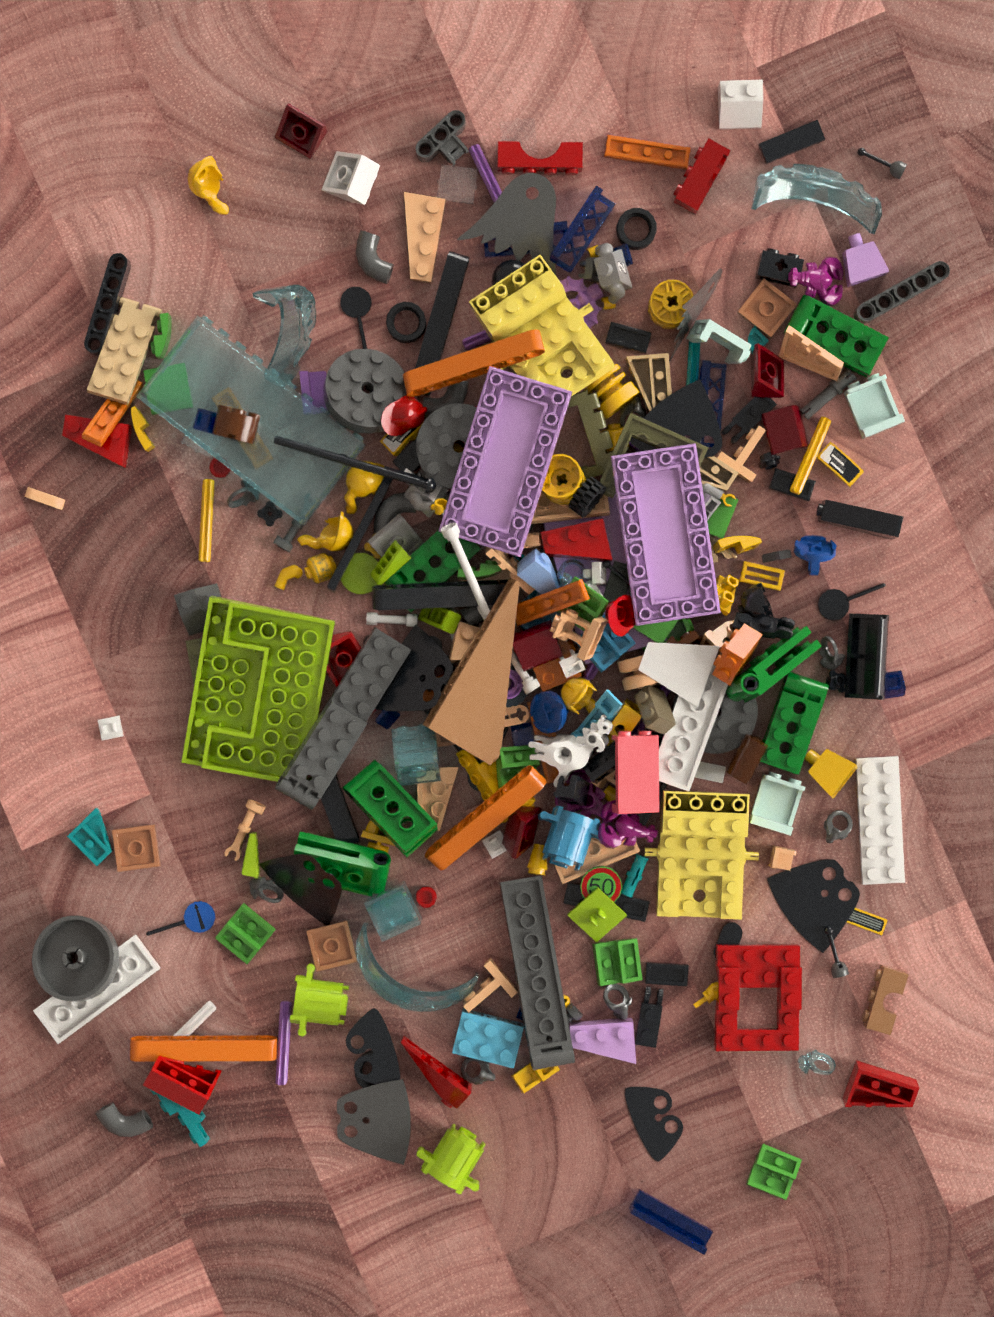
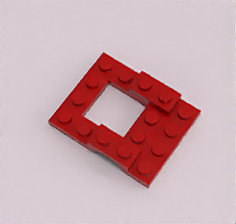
M716 945L718 998L715 1005L714 1050L799 1051V1010H802L800 945ZM740 988H777V1028L737 1029Z

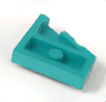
M95 808L67 836L96 866L113 851L98 808Z

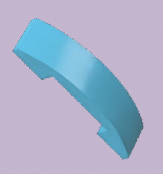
M607 689L595 703L596 706L586 719L570 735H574L576 738L577 736H583L582 729L584 727L591 728V723H597L603 714L607 716L605 719L612 722L623 704Z

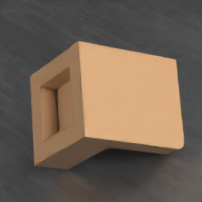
M773 845L769 866L774 869L779 868L790 871L793 855L796 856V851Z

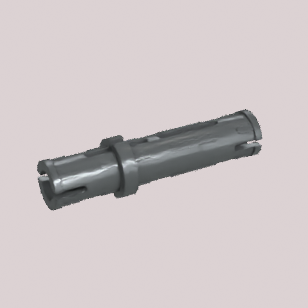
M847 369L839 376L837 381L831 380L828 387L800 409L801 414H805L804 417L809 420L810 417L837 394L841 395L843 393L842 390L857 379L854 373L851 375L852 371Z

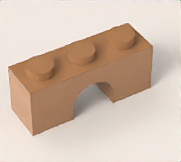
M880 965V969H876L873 979L876 981L874 989H870L867 999L869 1006L868 1009H864L861 1019L867 1029L891 1035L897 1015L892 1011L884 1009L883 1000L890 993L903 995L909 976L905 971L885 965Z

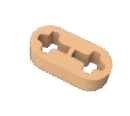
M30 487L27 488L24 496L61 510L66 501Z
M523 705L506 707L505 715H508L509 719H505L504 727L526 722L529 718L528 709ZM518 708L526 712L523 720H519L518 717L511 718L510 714L516 713Z

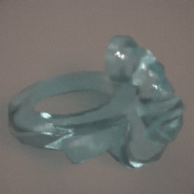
M570 559L561 564L557 571V578L560 582L559 587L570 584L573 579L570 574L564 571L565 567L570 564L579 566L581 573L577 578L580 580L584 579L583 570L585 567L580 561Z
M817 1050L808 1052L798 1059L799 1068L805 1074H808L810 1069L817 1074L829 1075L834 1072L836 1067L833 1058L827 1054L819 1053ZM816 1060H823L829 1064L830 1069L820 1070L815 1066L814 1062Z

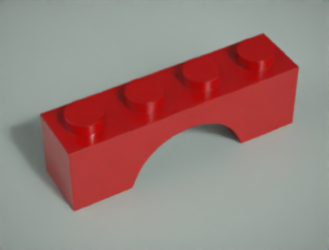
M498 141V171H502V174L544 172L545 175H556L557 172H565L566 175H577L578 172H582L583 142H561L560 147L553 155L538 159L525 153L518 141Z

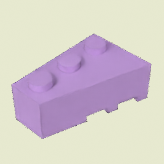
M627 1018L626 1020L606 1019L569 1023L573 1048L636 1064L632 1018Z

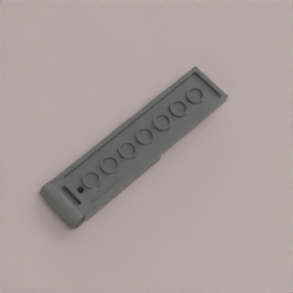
M374 627L284 773L279 778L275 786L276 790L310 810L317 805L319 798L321 799L368 724V718L411 649Z
M542 875L500 882L514 962V974L532 1070L575 1063ZM547 1036L551 1038L550 1042L546 1041Z

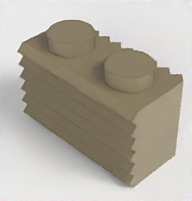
M647 685L635 694L634 698H636L635 701L638 708H640L639 711L641 712L645 728L665 734L676 725L664 690L661 691V689Z

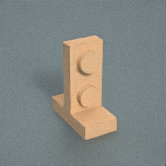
M758 426L756 429L751 428L745 437L748 440L744 447L740 445L733 455L736 457L735 460L722 451L717 458L739 472V477L751 483L756 474L744 467L743 464L766 430L761 426Z
M491 958L484 963V966L493 978H486L480 984L481 988L476 993L471 991L465 996L463 1007L468 1013L500 985L511 998L518 993L515 985Z

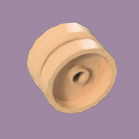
M643 655L617 662L620 673L624 674L633 671L634 674L623 678L624 691L635 688L642 689L647 685H657V681L638 670Z

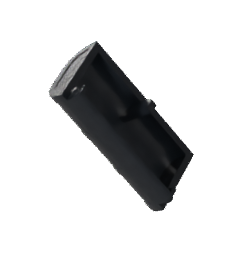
M849 613L844 698L885 700L889 615Z

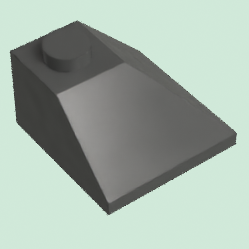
M218 583L174 595L179 614L189 636L204 631L209 597L216 596L222 598Z

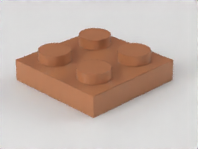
M763 279L737 313L767 337L771 338L797 304L766 279Z
M155 824L112 830L117 872L161 866Z
M348 920L306 930L316 972L358 961Z

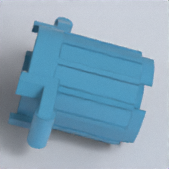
M562 806L554 807L552 814L542 811L538 814V819L552 823L542 852V859L545 860L550 857L549 863L566 869L568 866L576 865L574 870L579 871L580 867L583 866L591 838L599 840L598 827L600 820L597 818L592 820L586 816L563 810Z

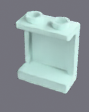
M710 319L696 320L686 338L692 343L707 342L708 338L722 345L729 350V354L725 359V362L728 364H741L745 362L750 355L749 349L752 346Z
M879 373L867 378L868 382L860 384L859 381L848 385V390L844 392L862 439L905 422L902 413L899 414L887 385L886 374L882 376Z
M769 771L768 775H762L749 817V823L791 836L793 831L792 824L802 792L805 791L806 787L801 785L802 781L789 778V781L782 780V775Z

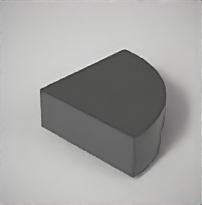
M782 550L762 555L763 563L792 558L791 550Z

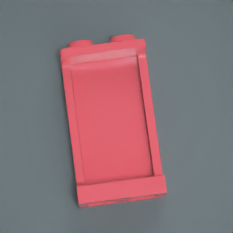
M640 730L637 735H631V731H618V735H612V740H615L616 803H612V812L617 814L659 812V735L651 734L650 730Z

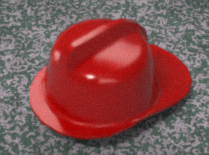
M403 396L385 407L381 416L382 428L388 435H401L412 428L419 427L423 423L425 412L428 409L415 397Z
M630 595L620 596L615 601L610 602L605 610L607 623L612 632L620 637L626 635L635 626Z

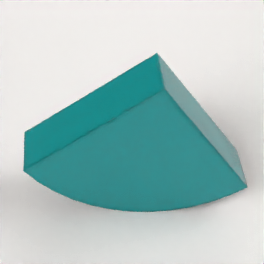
M755 326L748 335V343L752 345L749 351L753 354L755 344L759 343L764 347L769 342Z

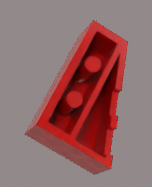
M708 138L704 147H699L694 156L696 161L693 167L689 165L683 176L686 178L683 185L678 184L673 195L676 196L674 203L696 215L731 150Z
M65 415L62 436L126 468L132 426L117 423L102 447L82 438V433L92 419Z
M603 518L540 532L543 551L549 557L589 561L609 560L612 562Z
M158 1056L143 1086L199 1115L209 1100L222 1070L210 1071L203 1069L201 1065L193 1067L184 1065V1061Z
M856 1060L842 1099L845 1107H913L919 1091V1085L914 1078Z

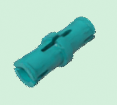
M636 853L630 871L627 870V878L622 887V894L633 897L638 882L643 878L641 875L649 860L647 857Z

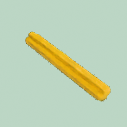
M821 417L790 488V492L799 495L803 490L831 424L829 418Z
M203 479L198 559L200 562H210L215 484L212 479Z

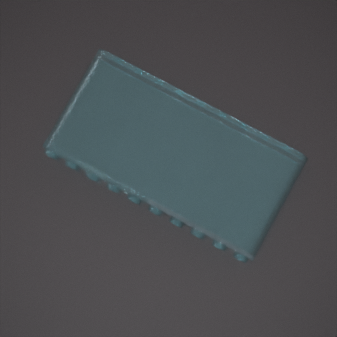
M197 315L136 397L305 526L350 466L274 444L275 436L277 435L333 453L344 454L353 459H356L366 447L363 443L364 438L357 432L351 434L345 427L331 419L329 411L323 406L317 408L313 405L314 399L305 392L302 395L296 392L297 386L288 379L284 382L278 378L281 374L271 366L269 369L265 368L262 365L264 361L257 355H248L245 352L247 348L239 341H236L235 344L228 339L230 335L222 328H219L218 331L211 325L214 322L205 315L202 317ZM219 405L231 407V411L232 408L244 410L247 412L246 416H248V412L261 415L254 444L212 434Z

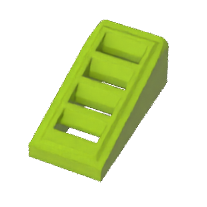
M395 540L370 575L378 585H382L407 563L411 557Z
M423 608L418 617V620L450 634L455 633L461 619L460 614L446 608H433V610L432 608Z
M251 832L241 873L242 875L258 878L260 874L257 832Z

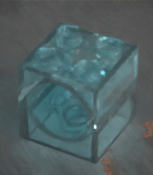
M422 724L414 727L401 726L397 729H391L398 783L403 786L441 781L436 733Z
M405 881L367 898L364 902L382 942L416 927L422 922V917Z

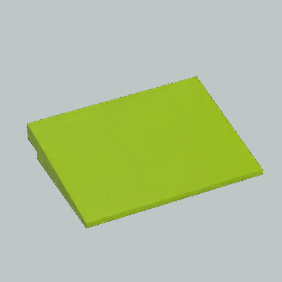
M210 596L181 763L278 782L318 718L335 621Z

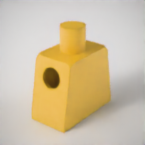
M628 698L625 699L620 711L612 721L613 728L609 735L607 734L609 738L608 746L615 741L612 740V735H618V731L632 732L641 719L640 708ZM617 725H623L624 728L619 729Z
M810 749L805 756V760L813 765L808 773L832 799H834L858 768L855 763L828 749L821 755Z

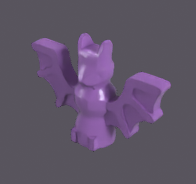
M567 276L566 279L560 282L564 287L565 293L569 291L577 292L576 298L569 300L571 304L579 310L590 303L594 311L583 317L584 322L590 329L593 325L598 324L597 314L602 308L596 305V300L603 297V292L596 283L587 288L583 283V278L573 280L570 276Z

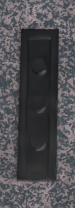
M568 882L563 903L577 906L584 900L580 885ZM620 894L614 903L627 914L625 918L645 922L650 901Z

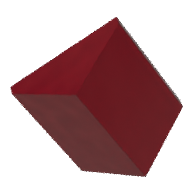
M288 103L274 138L311 159L325 137L327 129L325 124Z
M759 343L755 344L751 358V397L782 398L784 397V359Z
M791 405L761 414L772 455L808 447L809 443L798 405Z
M552 620L514 634L513 647L523 671L563 657L558 638H553V632H550Z
M521 806L508 817L502 844L512 858L517 859L533 846L539 823L538 814L542 812V808Z

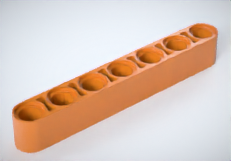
M529 330L405 372L402 376L408 397L420 396L486 374L490 366L501 369L544 354L545 349L540 330Z
M532 765L526 766L427 849L425 858L440 871L446 869L545 786L546 779Z
M271 1035L133 1036L130 1038V1060L135 1062H155L158 1056H163L180 1061H273L277 1059V1037Z

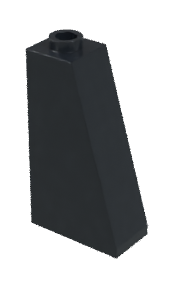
M824 500L822 504L819 503L816 511V516H819L818 522L890 540L899 537L904 518L899 515L831 500Z

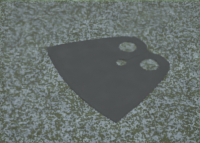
M403 1079L372 1085L340 1097L337 1101V1113L341 1117V1121L337 1126L338 1138L355 1149L404 1165L410 1140L411 1117L408 1095ZM354 1102L357 1105V1111L353 1114L347 1113L344 1110L345 1103ZM368 1117L370 1122L365 1124L362 1119ZM350 1125L356 1127L358 1131L357 1135L352 1138L346 1136L344 1132L345 1128Z

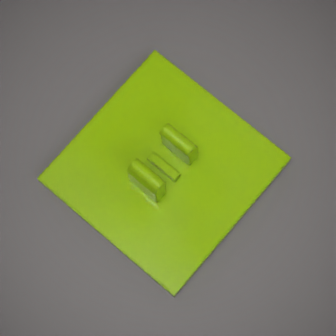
M598 887L567 914L596 943L627 916Z

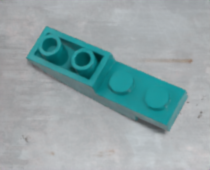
M150 1089L154 1095L157 1094L159 1097V1104L165 1113L168 1112L170 1116L176 1112L179 1113L178 1119L183 1126L186 1125L189 1129V1136L194 1144L197 1143L199 1147H202L209 1141L210 1138L200 1123L206 1117L203 1111L198 1115Z

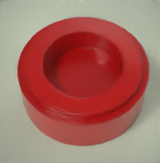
M216 457L210 462L209 469L215 477L225 478L231 472V464L224 457Z
M423 886L417 891L416 902L419 906L429 908L435 904L437 894L432 887Z

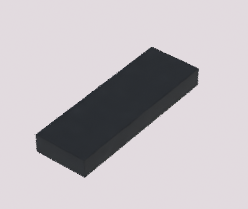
M815 120L761 142L758 146L765 163L769 164L823 142L825 137L818 120Z

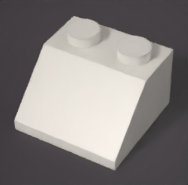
M763 80L720 81L718 85L719 129L761 128Z
M336 151L322 191L352 203L365 205L380 165L360 154Z

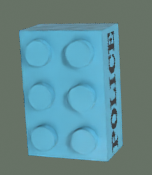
M463 1008L452 1053L514 1069L524 1024L473 1010L468 1013Z

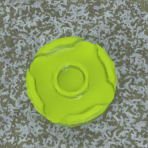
M355 553L341 579L344 587L355 594L372 592V587L378 584L370 574L378 564V561L369 554Z

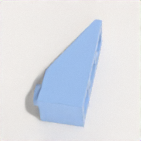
M535 548L517 562V576L540 594L561 587L551 560L545 553H541Z

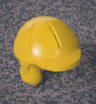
M208 156L202 161L195 163L189 169L188 185L196 196L206 199L213 211L220 215H227L229 207L216 196L220 190V180H224L222 178L223 175L220 173L215 159L212 156Z
M363 461L384 468V466L381 464L373 463L370 461ZM351 467L346 475V486L348 488L344 496L347 504L345 507L346 513L354 514L356 512L355 498L366 497L371 492L375 495L384 476Z
M341 511L338 517L325 520L329 524L323 528L320 537L314 538L311 535L305 534L298 537L297 541L301 546L308 545L313 549L326 548L330 551H339L349 545L354 531L350 521L344 516V512Z
M573 678L563 685L561 698L568 710L580 714L578 710L585 706L590 714L596 706L595 700L591 697L593 690L597 691V689L585 678Z

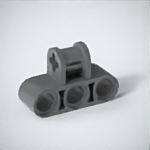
M459 110L449 112L418 141L415 147L417 158L421 162H430L441 153L454 166L456 164L455 161L464 153L467 154L469 152L468 148L457 137L465 129V115ZM454 118H459L462 121L459 126H453L450 122ZM443 132L446 134V138L439 141L435 138V135ZM425 146L431 149V152L427 155H422L419 152Z

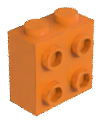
M745 623L740 630L735 629L729 638L731 641H725L721 647L720 652L722 655L719 654L713 665L716 667L712 675L730 686L750 661L762 634Z
M559 639L564 658L571 657L570 650L576 651L572 640L563 641ZM560 658L533 668L536 678L541 685L542 692L582 675L579 672L566 678L559 663L561 661Z

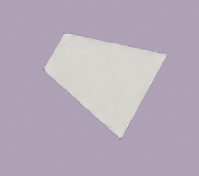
M648 642L638 670L698 707L720 646Z

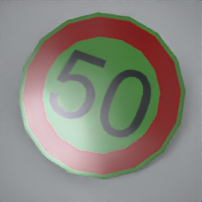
M593 867L582 877L580 883L581 894L585 899L598 887L615 902L622 891L621 878L610 867Z

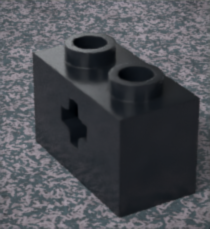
M767 248L766 251L763 250L760 254L755 279H766L768 282L793 287L788 280V274L791 272V268H797L798 273L802 272L804 259H800V256L797 254L787 253V255L779 254V251L776 249ZM778 263H782V271H778Z

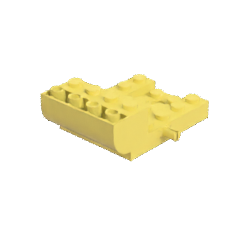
M538 255L469 301L473 312L492 342L529 330H540L545 349L544 354L507 366L514 374L572 391L571 396H573L615 368L610 356L584 322L583 317L594 311L590 303L579 310L571 304L566 296L563 285L541 255ZM566 369L573 371L569 378L561 376L562 372Z
M662 791L659 844L657 848L645 847L644 856H656L658 859L657 916L714 917L742 920L744 864L746 860H759V857H754L759 856V852H746L745 837H748L750 794ZM696 890H703L705 892V898L702 901L694 900L693 894Z

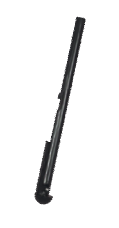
M277 435L274 438V444L426 489L425 493L428 494L436 489V482L431 477L427 479L385 466L383 468L347 457L344 454L333 453Z

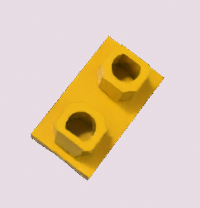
M719 575L716 578L720 611L725 616L730 613L736 587L739 583V580L731 575L725 578Z
M370 820L366 830L362 831L361 837L377 841V844L369 842V848L388 853L389 847L383 846L382 843L395 845L385 835L378 834L379 828Z

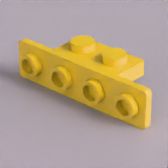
M460 750L456 753L459 763L466 769L471 782L476 785L482 799L485 801L499 789L496 761L491 765L483 761L479 764L475 757L465 750Z

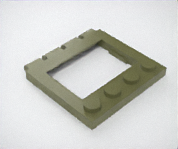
M588 390L571 396L568 408L578 405L595 459V465L581 467L586 479L603 475L613 451L607 452L606 449L612 448L613 444L608 430L600 432V429L607 427L602 410L596 412L593 410L600 407L597 393L588 394ZM560 480L559 483L567 484V480Z
M630 413L611 456L626 454L631 437L658 449L696 443L700 468L709 447ZM610 457L600 483L606 487L603 495L613 499L616 490Z

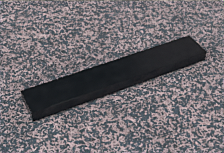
M384 477L327 585L329 591L335 593L393 479Z

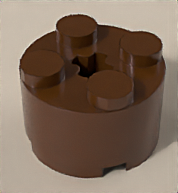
M219 405L212 434L254 444L261 415L248 412V416H246L247 412L244 410L232 408L231 411V407Z

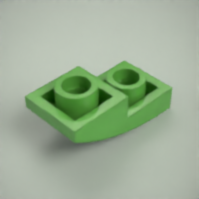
M169 313L160 314V320H157V328L159 333L162 332V335H155L154 341L151 342L152 354H155L158 359L164 358L171 338L172 322Z
M490 560L480 564V571H476V567H471L476 580L495 576L502 572V569L497 565L498 563ZM458 569L457 578L467 580L463 569Z

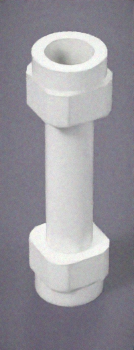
M367 612L366 625L385 623L406 624L407 627H414L417 625L418 614L396 616Z

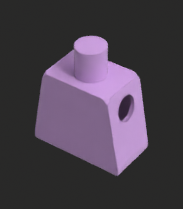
M860 233L848 237L851 248L842 253L847 287L884 276L889 272L874 241L863 244Z

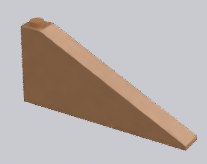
M509 578L441 692L437 704L431 709L422 724L489 765L498 759L503 740L520 585L519 581Z

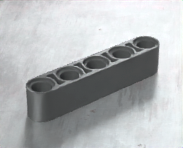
M943 261L935 262L865 301L855 309L854 319L862 324H867L934 287L949 276V265ZM934 268H940L943 271V276L937 277L934 274ZM916 278L923 279L925 286L918 287L915 282ZM898 288H902L906 291L905 298H901L898 296ZM880 298H884L888 302L887 308L880 307L878 303ZM860 309H867L870 314L869 318H863L860 315Z

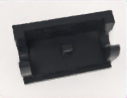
M417 438L392 461L401 471L407 468L414 473L421 466L416 452Z
M615 741L606 747L604 751L591 758L583 767L590 780L595 784L615 771Z
M572 775L569 786L565 787L563 785L564 776H560L556 792L554 791L553 796L567 804L586 806L590 783L578 775Z

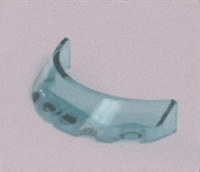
M793 164L791 168H784L782 165L773 167L772 171L765 174L761 173L756 180L751 209L756 210L765 203L782 199L812 201L845 213L859 222L870 234H875L882 216L880 200L877 197L872 198L865 192L862 184L857 181L849 182L843 179L842 174L839 172L806 164Z
M301 285L267 288L253 293L254 298L271 307L279 304L281 314L280 332L273 357L264 374V379L281 388H285L301 368L298 366V362L310 347L312 339L309 338V334L316 323L314 296L312 292Z
M364 922L356 940L359 966L369 985L388 1002L411 1011L430 1012L453 1006L472 992L479 979V973L477 972L468 982L456 988L438 992L420 991L397 982L376 961L368 942L366 929L368 924Z

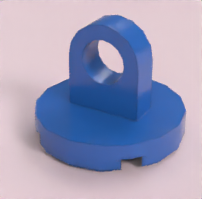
M804 536L801 538V541H795L794 553L800 559L808 561L809 576H818L820 562L833 559L836 556L837 545L832 540L830 542L826 541V538L823 536Z
M545 691L535 695L530 704L531 717L533 716L535 727L547 734L557 732L564 727L569 710L566 708L563 699L552 691Z

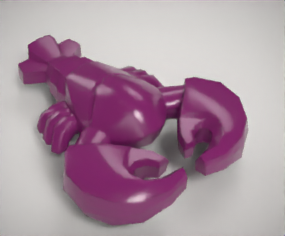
M826 257L818 269L815 262L806 263L807 271L798 273L797 268H791V272L788 274L790 285L794 287L799 283L806 286L805 295L814 298L817 292L822 303L828 306H833L841 300L843 293L842 285L837 286L836 284L828 288L833 282L832 278L843 280V267L837 258Z
M584 770L572 772L566 780L567 784L570 783L572 775H578L590 783L586 806L567 804L556 797L555 805L562 806L563 810L571 812L581 809L582 811L578 814L590 818L591 814L601 817L603 807L601 801L605 797V793L599 787H596L595 793L593 792L592 781ZM610 812L607 814L606 819H603V823H605V825H607L609 822L612 823V821L614 820H608Z
M616 800L608 801L603 805L601 811L602 819H606L609 812L608 820H612L620 815V818L615 823L618 835L610 825L606 826L607 833L605 831V823L600 824L598 838L605 847L614 849L620 846L625 838L624 846H634L636 838L646 837L648 843H652L653 839L657 838L658 831L655 830V826L651 824L647 828L642 823H639V816L637 814H617L612 812V803H616Z

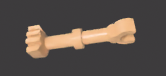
M248 799L245 805L248 811L243 822L238 826L237 836L232 846H229L225 851L226 857L230 851H235V861L241 857L240 848L246 834L251 830L250 825L255 814L262 815L266 808L264 804Z

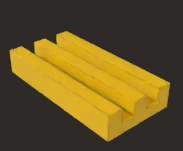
M743 561L739 582L751 585L762 583L764 588L781 591L785 570ZM747 567L778 573L779 578L747 571ZM745 575L776 581L778 583L777 585H772L768 583L746 579Z

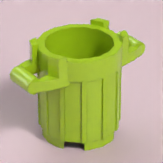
M313 964L307 965L306 976L296 975L295 978L297 987L293 1015H290V1022L300 1024L298 1035L301 1037L307 1034V1022L336 1026L339 1024L344 1025L345 1021L340 1020V1015L346 1016L348 997L347 994H343V990H349V986L344 985V983L313 980L315 972Z
M452 1124L433 1153L425 1150L424 1147L417 1149V1157L424 1160L421 1171L426 1175L429 1173L444 1185L455 1189L457 1194H462L465 1187L470 1188L474 1192L479 1190V1181L474 1180L469 1175L484 1152L485 1143L482 1141L479 1145L475 1141L477 1135L462 1126L459 1130H456V1125Z

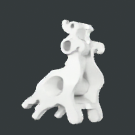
M603 714L597 723H591V728L584 727L582 729L583 736H577V738L574 735L563 734L555 737L535 735L534 740L542 741L543 744L529 742V747H534L535 753H537L531 754L530 760H542L550 766L556 767L559 774L553 784L557 788L558 779L560 776H564V785L572 770L581 769L587 764L595 747H599L597 752L604 751L605 746L609 743V738L606 734L609 735L613 724L610 720L605 719L607 716Z

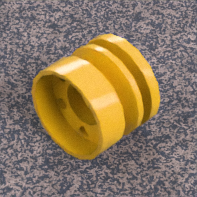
M666 280L654 288L648 301V313L651 320L657 326L664 329H675L684 319L682 315L686 311L682 306L694 296L686 283L679 280ZM672 299H675V300H676L675 305H672L671 307H669V306H668L669 301H671Z
M615 364L614 369L584 389V391L588 390V394L595 391L598 399L603 401L597 410H602L605 420L640 393L632 381L624 385L620 383L626 376L625 372L615 377L614 374L621 368L618 364Z
M554 454L552 456L542 491L553 503L569 505L574 493L586 481V477L578 462L565 454ZM560 480H567V484L559 483Z

